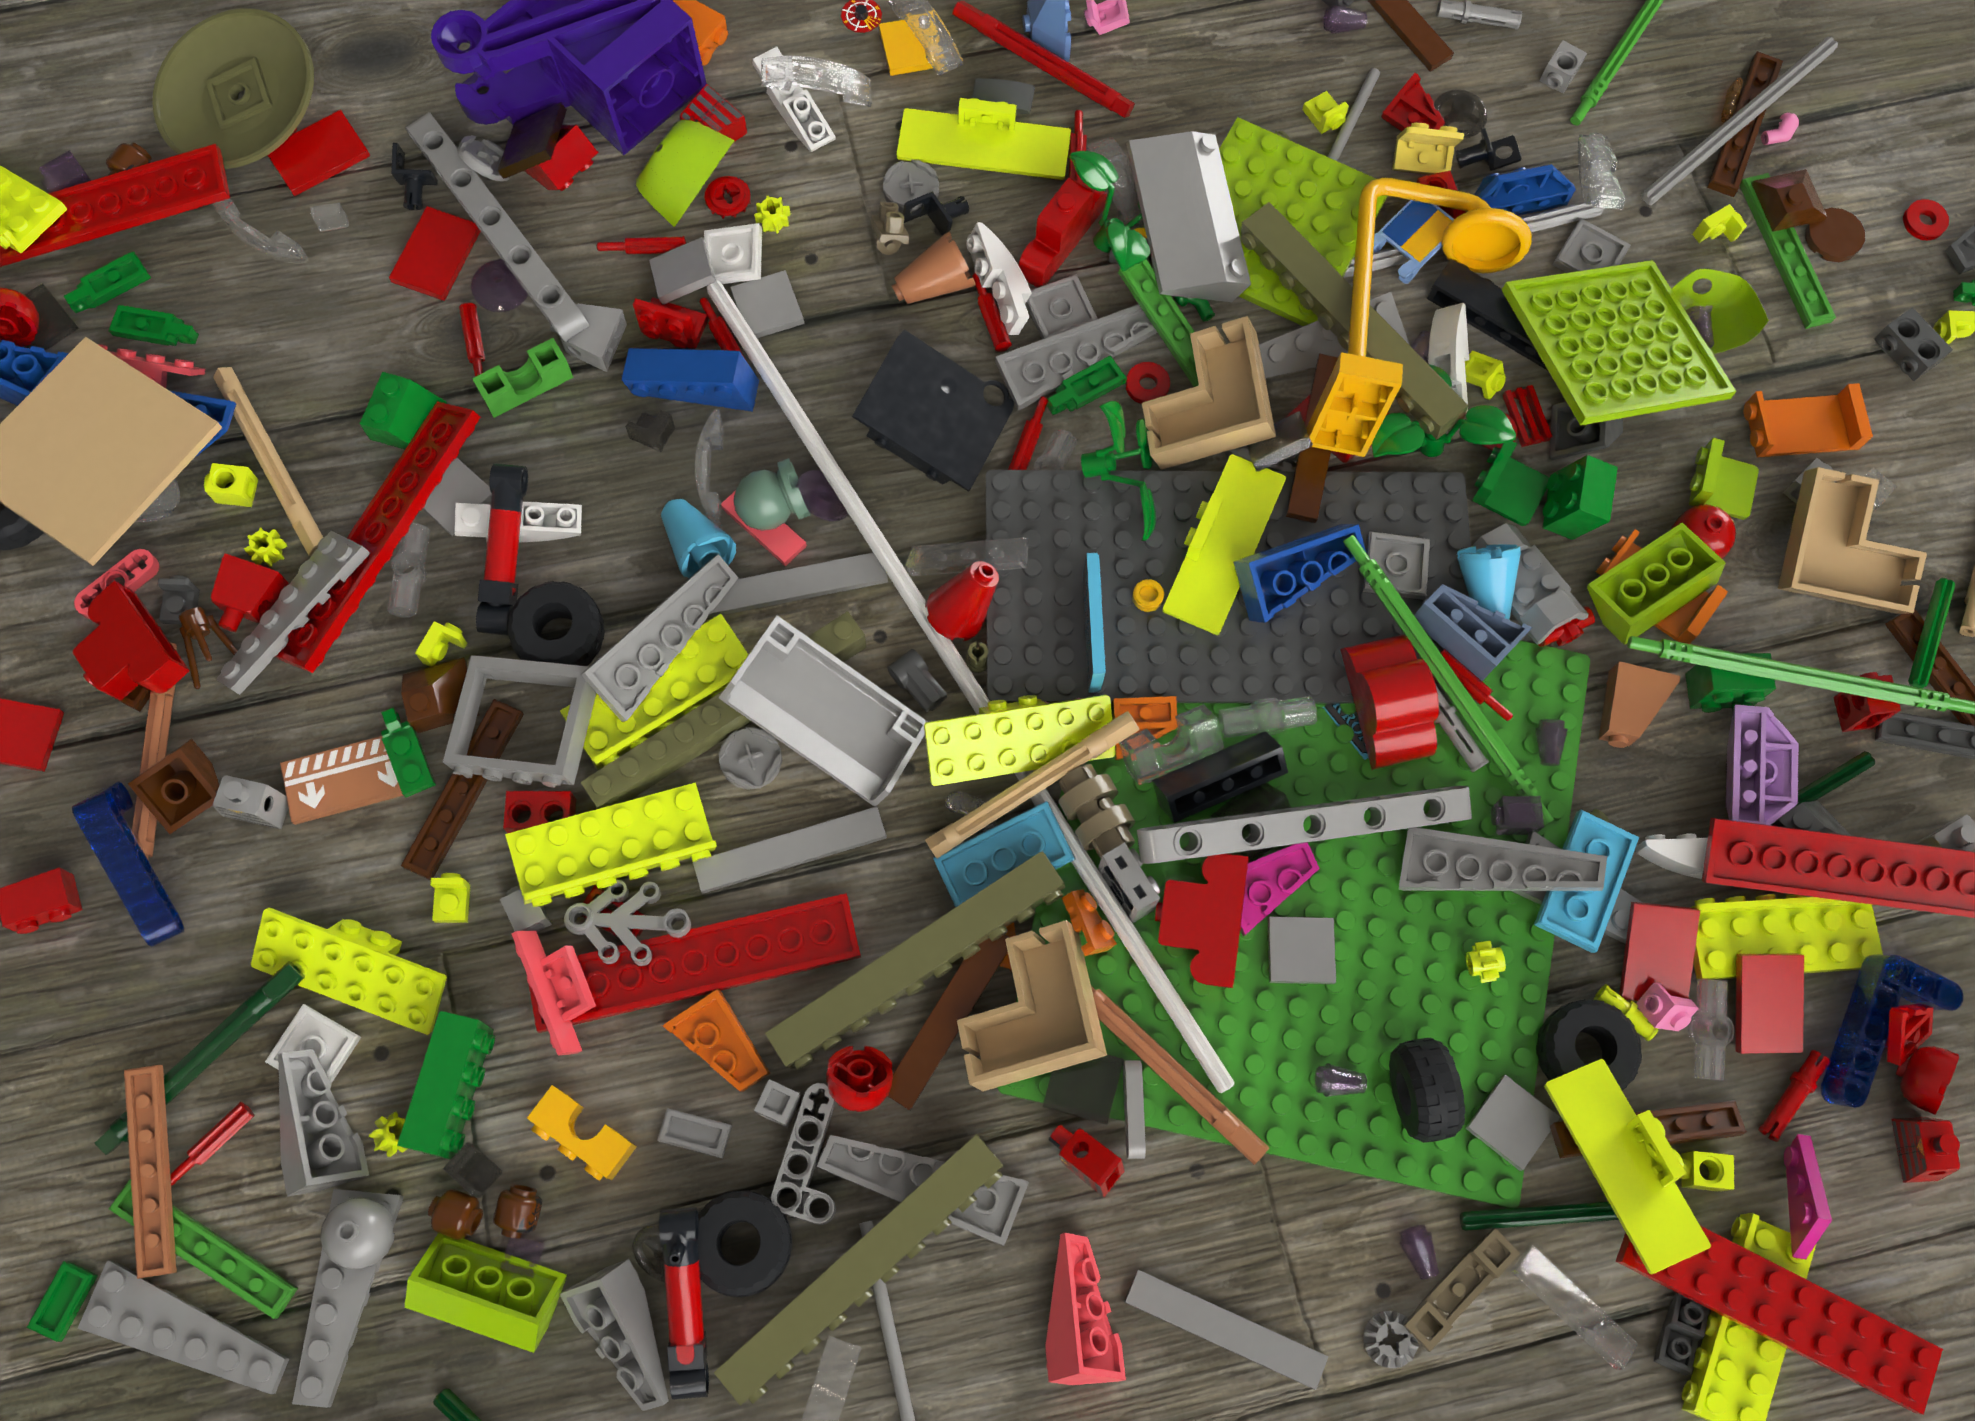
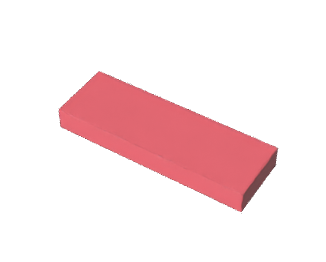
M735 491L721 503V508L785 567L807 547L806 542L785 523L776 529L764 531L747 526L735 511L733 502Z

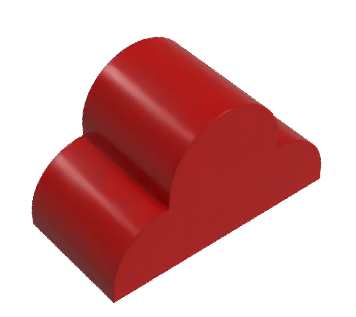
M1402 634L1340 649L1371 769H1379L1435 755L1437 736L1434 721L1438 718L1439 714L1438 693L1429 666L1423 659H1417L1408 637Z

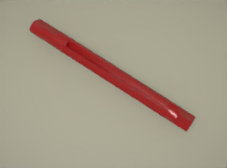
M965 1L956 3L952 15L976 28L978 32L1106 109L1114 111L1124 118L1130 116L1135 103L1122 96L1118 91L991 15L983 13Z

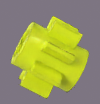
M766 196L762 203H756L758 213L754 214L755 221L759 224L762 223L763 232L770 231L778 234L783 226H789L788 216L791 215L790 207L783 206L781 197L777 199Z
M259 528L258 532L247 536L249 546L245 547L244 550L249 556H252L251 560L255 564L260 565L264 562L271 568L273 563L280 559L284 560L282 549L286 548L287 544L283 539H280V534L275 529L268 533Z
M1490 940L1475 943V946H1472L1473 951L1466 953V964L1470 976L1479 975L1480 983L1496 981V978L1500 977L1498 972H1503L1506 968L1502 949L1500 947L1492 948Z
M397 1112L389 1115L388 1119L383 1116L377 1119L375 1125L379 1129L369 1134V1137L374 1138L376 1145L374 1151L379 1149L386 1151L387 1157L396 1154L397 1149L402 1153L407 1150L397 1146L405 1119L398 1117Z

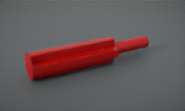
M1076 110L1074 114V133L1070 135V154L1077 151H1086L1087 135H1083V112L1081 110ZM1069 159V177L1078 181L1080 177L1075 170L1072 160Z
M685 236L625 238V242H598L596 246L598 251H625L626 254H661L686 244Z
M974 273L972 277L979 294L977 298L978 305L995 351H1006L1012 346L1004 323L1001 321L994 297L991 293H987L986 288H982L978 275Z
M701 298L699 302L710 320L708 322L709 328L721 350L740 351L743 355L724 319L721 316L717 317L707 298Z
M463 303L459 306L467 357L469 362L473 364L476 377L483 373L482 362L485 361L477 305L474 303Z
M1040 397L1032 419L1026 421L1008 470H1027L1043 428V424L1040 421L1048 403L1046 397Z
M1444 649L1440 652L1475 701L1480 705L1485 702L1506 721L1513 717V714L1490 695L1493 692L1492 689Z
M240 1102L187 1151L189 1157L170 1174L171 1186L195 1164H204L255 1116L253 1111L243 1102Z

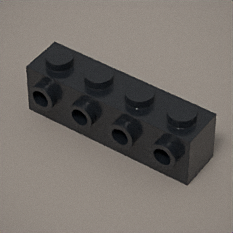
M1264 731L1156 778L1152 782L1159 806L1176 823L1288 773L1282 746Z

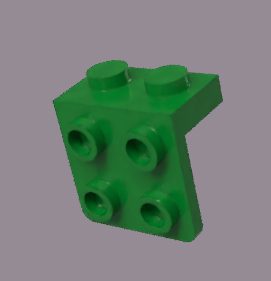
M1511 441L1503 443L1501 448L1497 446L1493 448L1486 461L1491 465L1488 471L1482 470L1474 484V486L1478 487V490L1472 501L1520 526H1526L1530 522L1547 489L1549 477L1511 458L1517 446V443Z

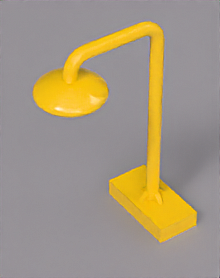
M1382 177L1375 179L1362 189L1359 198L1348 353H1340L1308 423L1306 446L1365 457L1402 385L1403 364L1366 357L1377 198L1382 195L1393 196L1466 211V213L1449 223L1444 230L1441 243L1442 250L1449 261L1452 259L1459 264H1464L1474 273L1485 274L1503 271L1516 265L1526 256L1532 243V235L1527 223L1521 217L1510 211L1491 208L1486 201L1470 193L1395 178Z

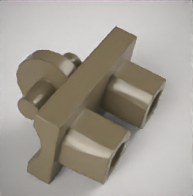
M880 202L879 215H871V225L877 236L876 246L885 255L896 253L901 246V242L909 244V234L904 226V216L898 212L899 206L897 203Z

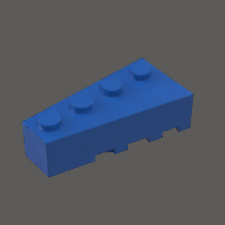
M2 340L0 342V398L18 406L69 353L58 351L57 354L46 352L44 348L31 346L29 349L15 346L14 342Z
M629 348L622 375L624 384L632 394L639 397L648 396L752 412L759 384L758 377L741 352L729 350Z
M1340 524L1234 561L1249 621L1267 622L1274 617V614L1297 602L1296 599L1308 591H1313L1319 587L1327 578L1332 575L1335 576L1356 562L1343 541L1354 535L1365 550L1359 524Z

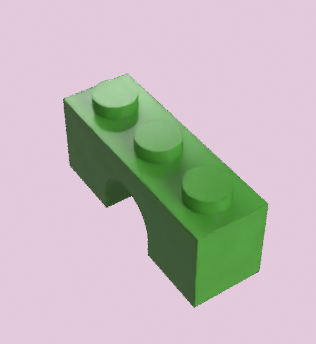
M554 338L527 350V362L515 371L504 372L500 365H497L472 378L493 418L574 378L568 362Z

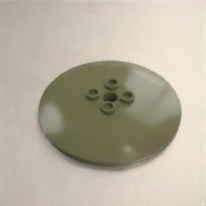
M259 9L228 10L199 22L173 45L162 62L155 80L152 102L153 114L162 138L177 154L216 143L221 150L225 169L248 165L267 156L290 137L300 124L309 106L314 86V67L308 46L301 35L287 21L275 14ZM245 90L244 96L236 100L238 93Z

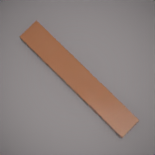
M163 1065L124 1070L136 1270L137 1279L176 1273L177 1268Z

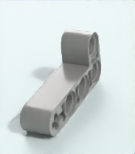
M824 1083L812 1084L804 1094L771 1195L772 1204L778 1206L782 1213L816 1225L829 1223L836 1212L835 1203L829 1195L809 1188L836 1104L829 1094L828 1086ZM821 1092H824L828 1100L827 1104L822 1103L818 1111V1115L824 1117L823 1121L814 1116H805L807 1111L814 1114L816 1104L812 1097L819 1096ZM806 1124H815L818 1127V1135L812 1141L801 1139V1129ZM797 1156H803L808 1162L806 1171L799 1175L793 1174L790 1171V1162ZM786 1189L794 1190L797 1195L795 1204L789 1208H783L779 1203V1195ZM818 1199H824L829 1204V1211L823 1218H815L811 1214V1206Z

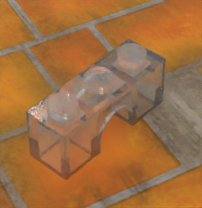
M1204 704L1175 716L1178 730L1175 737L1166 744H1160L1148 729L1135 733L1119 742L1127 772L1139 786L1144 783H1151L1152 780L1224 749L1217 717Z

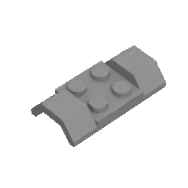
M1505 523L1482 535L1471 546H1476V549L1486 548V545L1515 544L1517 547L1520 546L1521 555L1511 614L1520 625L1524 623L1533 627L1528 634L1537 645L1542 643L1556 628L1575 618L1580 620L1588 618L1589 614L1572 595L1570 586L1540 550L1527 541L1516 526Z

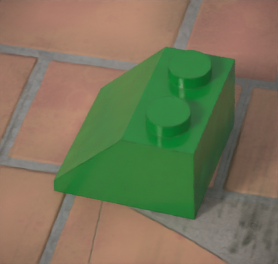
M382 372L359 424L370 440L405 450L437 401L446 404L447 402L410 379Z

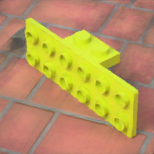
M960 98L958 115L905 108L897 148V159L906 161L920 160L930 164L1064 180L1071 129L1016 122L1017 105L1008 104L1002 101H983L977 98Z
M1234 454L1229 456L1209 502L1202 501L1196 518L1201 520L1197 529L1191 527L1184 544L1189 546L1163 606L1162 611L1215 635L1220 634L1240 588L1233 562L1254 555L1285 483L1286 476Z
M1036 695L1019 697L1018 702L1007 703L1006 700L990 701L987 703L988 707L979 708V714L926 722L924 724L930 782L933 786L1037 770L1112 721L1110 696L1100 695L1047 704L1041 699H1037ZM1115 746L1089 761L1115 757Z
M267 908L263 911L251 961L252 968L270 975H274L290 961L305 975V978L298 984L299 986L426 1035L433 1031L447 979L445 974L396 956L400 952L402 941L392 938L387 932L368 929L361 926V923L351 919H342L330 928L325 929L272 908Z
M1599 1059L1550 1080L1544 1085L1649 1274H1655L1711 1247L1708 1238L1675 1181L1687 1174L1684 1170V1163L1680 1154L1672 1149L1665 1137L1662 1123L1653 1117L1650 1110L1636 1116L1605 1060Z

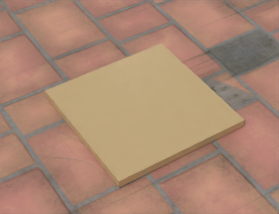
M85 337L0 423V503L94 566L222 429V426L213 418Z

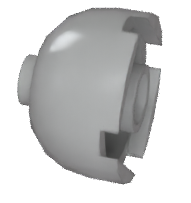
M353 1198L338 1204L327 1214L322 1224L320 1240L324 1252L334 1263L349 1269H362L377 1264L388 1254L394 1242L395 1233H393L391 1213L383 1204L368 1198Z

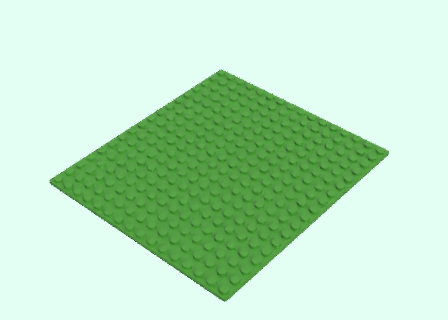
M1520 641L1482 681L1493 690L1490 695L1513 714V717L1506 721L1485 702L1481 705L1477 704L1538 790L1537 796L1554 819L1545 826L1540 823L1526 801L1522 802L1458 710L1455 714L1472 736L1486 759L1489 760L1486 765L1474 772H1471L1470 767L1439 723L1435 724L1437 736L1435 755L1372 770L1369 758L1364 760L1350 743L1354 737L1353 729L1345 724L1337 726L1323 709L1326 704L1177 703V729L1121 760H1115V757L1088 761L1083 765L1092 764L1098 775L1109 774L1118 790L1117 796L1112 800L1115 805L1126 804L1135 820L1134 826L1129 829L1135 843L1129 850L1134 848L1138 854L1137 829L1175 824L1159 806L1152 780L1264 731L1282 746L1288 773L1176 823L1450 786H1469L1472 819L1417 828L1523 844L1526 843L1528 834L1536 832L1563 849L1568 836L1590 658L1582 653L1549 646L1539 647L1535 643ZM1111 703L1112 720H1113V703ZM1340 704V709L1343 713L1351 715L1356 712L1355 704ZM1061 790L1060 798L1064 795V792H1063L1062 790ZM1426 801L1423 810L1425 814L1430 809L1429 801ZM1058 804V808L1075 833L1076 829L1081 825L1079 819L1068 820L1060 804ZM1369 808L1364 813V820L1366 823L1371 818V812ZM1309 816L1303 822L1305 831L1311 827V818ZM1249 824L1244 826L1242 830L1244 840L1251 834ZM1408 828L1308 842L1320 869L1260 921L1249 933L1243 936L1240 931L1234 988L1205 985L1193 978L1190 964L1192 959L1199 954V951L1161 945L1158 942L1160 922L1155 921V907L1153 912L1136 921L1133 925L1234 1080L1233 1087L1223 1093H1219L1113 927V938L1117 945L1105 952L1089 956L1084 955L1091 986L1095 990L1100 989L1266 1143L1270 1147L1266 1154L1501 1207L1517 1208L1519 1206L1524 1170L1519 1171L1465 1128L1504 1075H1507L1534 1096L1539 1060L1536 1045L1538 1033L1544 1021L1555 936L1534 925L1541 907L1540 904L1512 891L1399 890ZM1187 832L1180 837L1179 844L1182 849L1189 844L1190 838ZM1291 845L1227 854L1248 856V863ZM1086 850L1098 869L1101 858L1096 850ZM1208 856L1160 863H1143L1140 866L1146 877L1152 876L1160 888V893L1158 894L1160 899L1158 902H1163L1165 883L1168 880L1199 884L1208 883L1202 873L1203 863ZM1071 862L1056 869L1065 884V889L1061 891L1062 897L1071 891L1081 889L1091 894ZM1062 897L1050 905H1046L1043 902L1036 907L1031 931H1034L1043 938L1045 944L1050 942L1040 935L1039 928L1065 920L1071 923L1070 915L1066 910ZM1097 903L1096 910L1098 914L1100 915L1102 920H1106L1110 924L1107 917L1105 916V914L1103 913V911ZM1268 917L1334 918L1336 983H1269ZM1081 930L1079 932L1081 944L1083 946L1087 943L1084 933ZM1490 940L1492 948L1500 947L1502 949L1506 968L1505 971L1498 972L1500 977L1496 978V981L1480 983L1479 975L1470 976L1468 972L1466 953L1473 951L1472 946H1475V943ZM1099 1020L1107 1056L1000 1086L998 1091L1004 1095L1125 1122L1123 1061L1141 1059ZM1431 1037L1442 1042L1453 1057L1464 1093L1466 1113L1463 1128L1456 1136L1440 1141L1423 1143L1410 1137L1402 1124L1392 1093L1389 1061L1391 1052L1399 1043ZM1141 1060L1144 1121L1146 1127L1233 1146Z

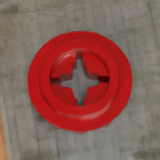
M719 177L713 180L706 188V206H708L712 214H718L723 219L725 216L736 218L738 213H745L748 204H751L750 189L743 180L737 177ZM724 191H727V194L732 197V204L724 200Z

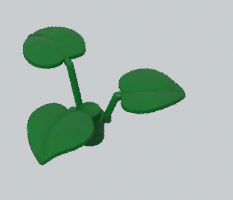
M1092 151L1071 153L1069 158L1072 160L1077 174L1088 187L1097 191L1108 189L1102 218L1098 222L1101 228L1093 237L1095 246L1105 253H1109L1112 250L1122 272L1146 260L1150 254V248L1146 239L1138 231L1129 230L1143 219L1142 213L1137 215L1127 225H1124L1117 218L1107 219L1115 190L1112 183H1115L1119 178L1113 164L1104 156Z
M1428 364L1452 388L1449 375L1443 369ZM1480 405L1469 409L1466 413V419H1459L1448 434H1443L1437 440L1431 434L1425 433L1418 421L1411 422L1410 418L1403 413H1391L1385 416L1372 442V453L1374 458L1383 455L1408 454L1420 448V451L1425 456L1437 457L1443 453L1445 443L1449 444L1451 442V438L1459 428L1461 438L1470 443L1480 445L1511 442L1516 440V433L1506 414L1499 408L1489 405Z
M1108 401L1099 407L1108 420L1114 444L1104 449L1096 450V452L1082 454L1081 466L1085 478L1101 476L1102 481L1111 480L1140 488L1144 515V535L1141 541H1146L1153 533L1156 525V509L1151 489H1147V485L1143 481L1110 475V473L1116 470L1117 459L1141 454L1144 469L1152 467L1153 458L1150 456L1148 429L1145 426V420L1143 418L1138 419L1136 435L1139 448L1124 452L1126 430L1123 410L1119 402Z

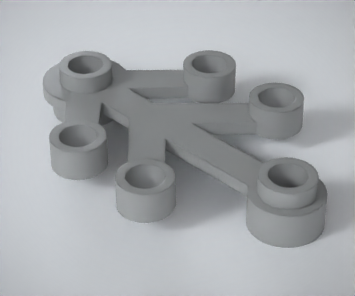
M616 880L617 884L608 887L606 891L589 904L576 903L567 909L564 915V924L568 931L575 935L585 934L597 948L600 959L606 964L615 963L619 959L620 952L614 943L605 940L596 927L611 928L631 952V958L638 966L649 964L652 960V952L647 945L641 944L629 929L667 931L672 937L679 938L685 936L691 928V920L688 914L678 908L668 911L664 917L632 915L646 903L653 904L660 899L661 891L654 882L644 883L638 893L611 914L600 912L611 902H622L629 895L627 885L621 880ZM617 887H623V888H624V890H623V892H622L621 894H619V895H614V894H613V891H614L615 888H617ZM648 889L656 890L653 896H645V892ZM578 917H587L583 924H576ZM682 921L684 926L681 929H673L675 922ZM607 949H614V954L611 957L603 956ZM639 951H647V955L645 958H636V955Z

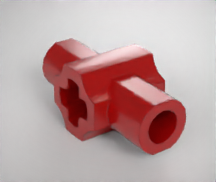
M1584 606L1583 608L1589 614L1587 619L1580 620L1575 618L1556 628L1538 646L1544 647L1555 641L1558 646H1564L1584 634L1582 629L1595 623V616L1592 610Z

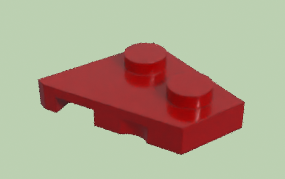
M1417 73L1411 76L1383 111L1381 118L1400 131H1403L1406 127H1411L1412 123H1425L1429 125L1428 129L1440 130V127L1445 125V121L1440 112L1435 109L1434 101L1430 94L1425 93L1420 84L1421 78Z
M1917 1003L1892 1007L1890 1009L1889 1031L1884 1042L1885 1047H1888L1887 1062L1901 1066L1932 1034L1934 1007Z

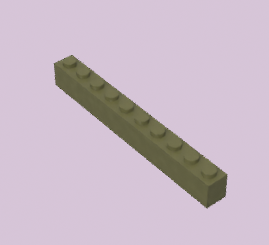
M1268 202L1242 222V243L1248 250L1253 249L1264 267L1268 270L1272 269L1279 276L1281 284L1287 290L1291 289L1298 296L1301 305L1307 310L1311 309L1318 317L1321 326L1326 330H1331L1337 336L1339 344L1348 351L1353 287ZM1369 305L1366 357L1403 364L1402 385L1396 395L1397 402L1406 413L1410 412L1418 420L1420 427L1425 433L1431 434L1437 440L1449 431L1459 419H1464L1469 405Z
M848 611L808 636L843 662L867 648L865 634ZM720 692L580 783L598 809L629 801L726 739L729 734L740 730L752 721L720 700L719 696L722 693Z
M1042 850L765 1033L785 1067L790 1069L796 1067L799 1070L807 1066L814 1060L813 1054L822 1048L825 1051L834 1048L842 1042L840 1036L849 1030H852L853 1033L858 1032L870 1023L869 1017L878 1011L881 1015L885 1014L897 1006L896 999L905 993L908 996H912L925 987L924 981L935 975L936 978H939L953 968L951 963L960 957L966 960L980 951L978 945L986 939L990 938L992 942L999 939L1008 932L1006 928L1008 925L1016 920L1019 924L1023 923L1036 913L1034 908L1043 902L1046 905H1050L1063 895L1061 891L1065 889L1063 880Z
M977 1134L714 1372L740 1406L747 1399L754 1404L769 1390L765 1383L770 1378L776 1375L780 1380L795 1366L791 1361L793 1357L800 1351L805 1355L811 1352L821 1342L818 1335L827 1326L831 1331L835 1330L848 1318L844 1311L850 1305L855 1303L859 1308L874 1294L870 1289L873 1284L879 1279L886 1283L900 1270L896 1263L905 1255L910 1260L926 1246L922 1240L930 1232L933 1231L936 1236L939 1235L952 1223L948 1216L953 1211L959 1208L963 1213L978 1199L973 1194L983 1184L989 1189L1003 1176L999 1169L1004 1165Z

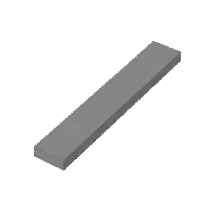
M868 553L736 580L715 609L709 613L708 618L716 617L719 614L726 615L888 583V577L875 554Z
M876 806L719 853L709 858L699 859L693 862L701 893L704 894L880 841L887 837L878 807Z
M1136 1271L1124 1301L1135 1308L1314 1390L1318 1387L1328 1356L1145 1272Z

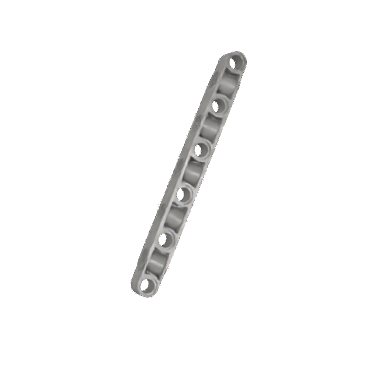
M428 112L407 125L405 128L415 144L565 343L589 327L579 308L477 173L462 161L458 155L457 147L432 114Z
M1450 786L1137 829L1140 863L1168 862L1472 819L1469 786ZM1426 801H1429L1430 809L1425 814L1423 810ZM1369 808L1371 812V818L1366 823L1364 820V813ZM1309 816L1311 818V827L1305 831L1303 822ZM1249 824L1251 834L1244 840L1242 830L1244 826ZM1187 832L1190 838L1189 844L1182 849L1179 844L1180 837Z

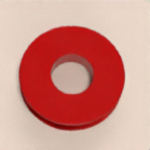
M1921 199L1913 202L1905 211L1903 223L1906 230L1913 237L1930 241L1937 239L1946 231L1949 225V216L1945 208L1939 203L1929 199ZM1920 215L1928 216L1932 220V225L1924 224L1920 220Z
M1139 363L1132 367L1127 375L1126 391L1130 398L1139 404L1166 396L1169 392V374L1157 363ZM1143 378H1151L1155 381L1156 386L1153 389H1145L1140 385V381Z

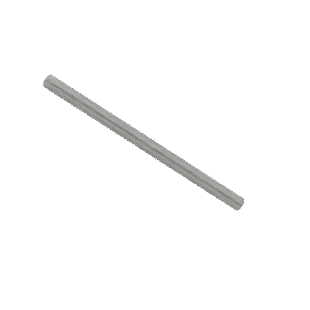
M1831 36L1826 37L1644 190L1641 194V199L1647 205H1653L1832 54L1838 47V42L1834 41Z
M1594 199L1521 218L1527 223L1530 231L1535 232L1579 221L1580 218L1588 219L1600 216L1602 211H1604V205L1601 199ZM1442 247L1433 256L1444 254ZM1395 248L1373 253L1372 271L1408 262L1409 259ZM1353 258L1343 278L1354 276L1355 258Z

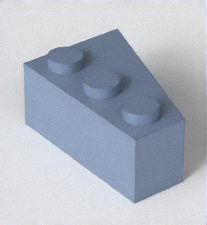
M1442 584L1423 603L1414 616L1433 640L1483 681L1533 627L1524 623L1520 626L1504 618L1505 614L1497 610L1493 613L1477 605L1478 601Z

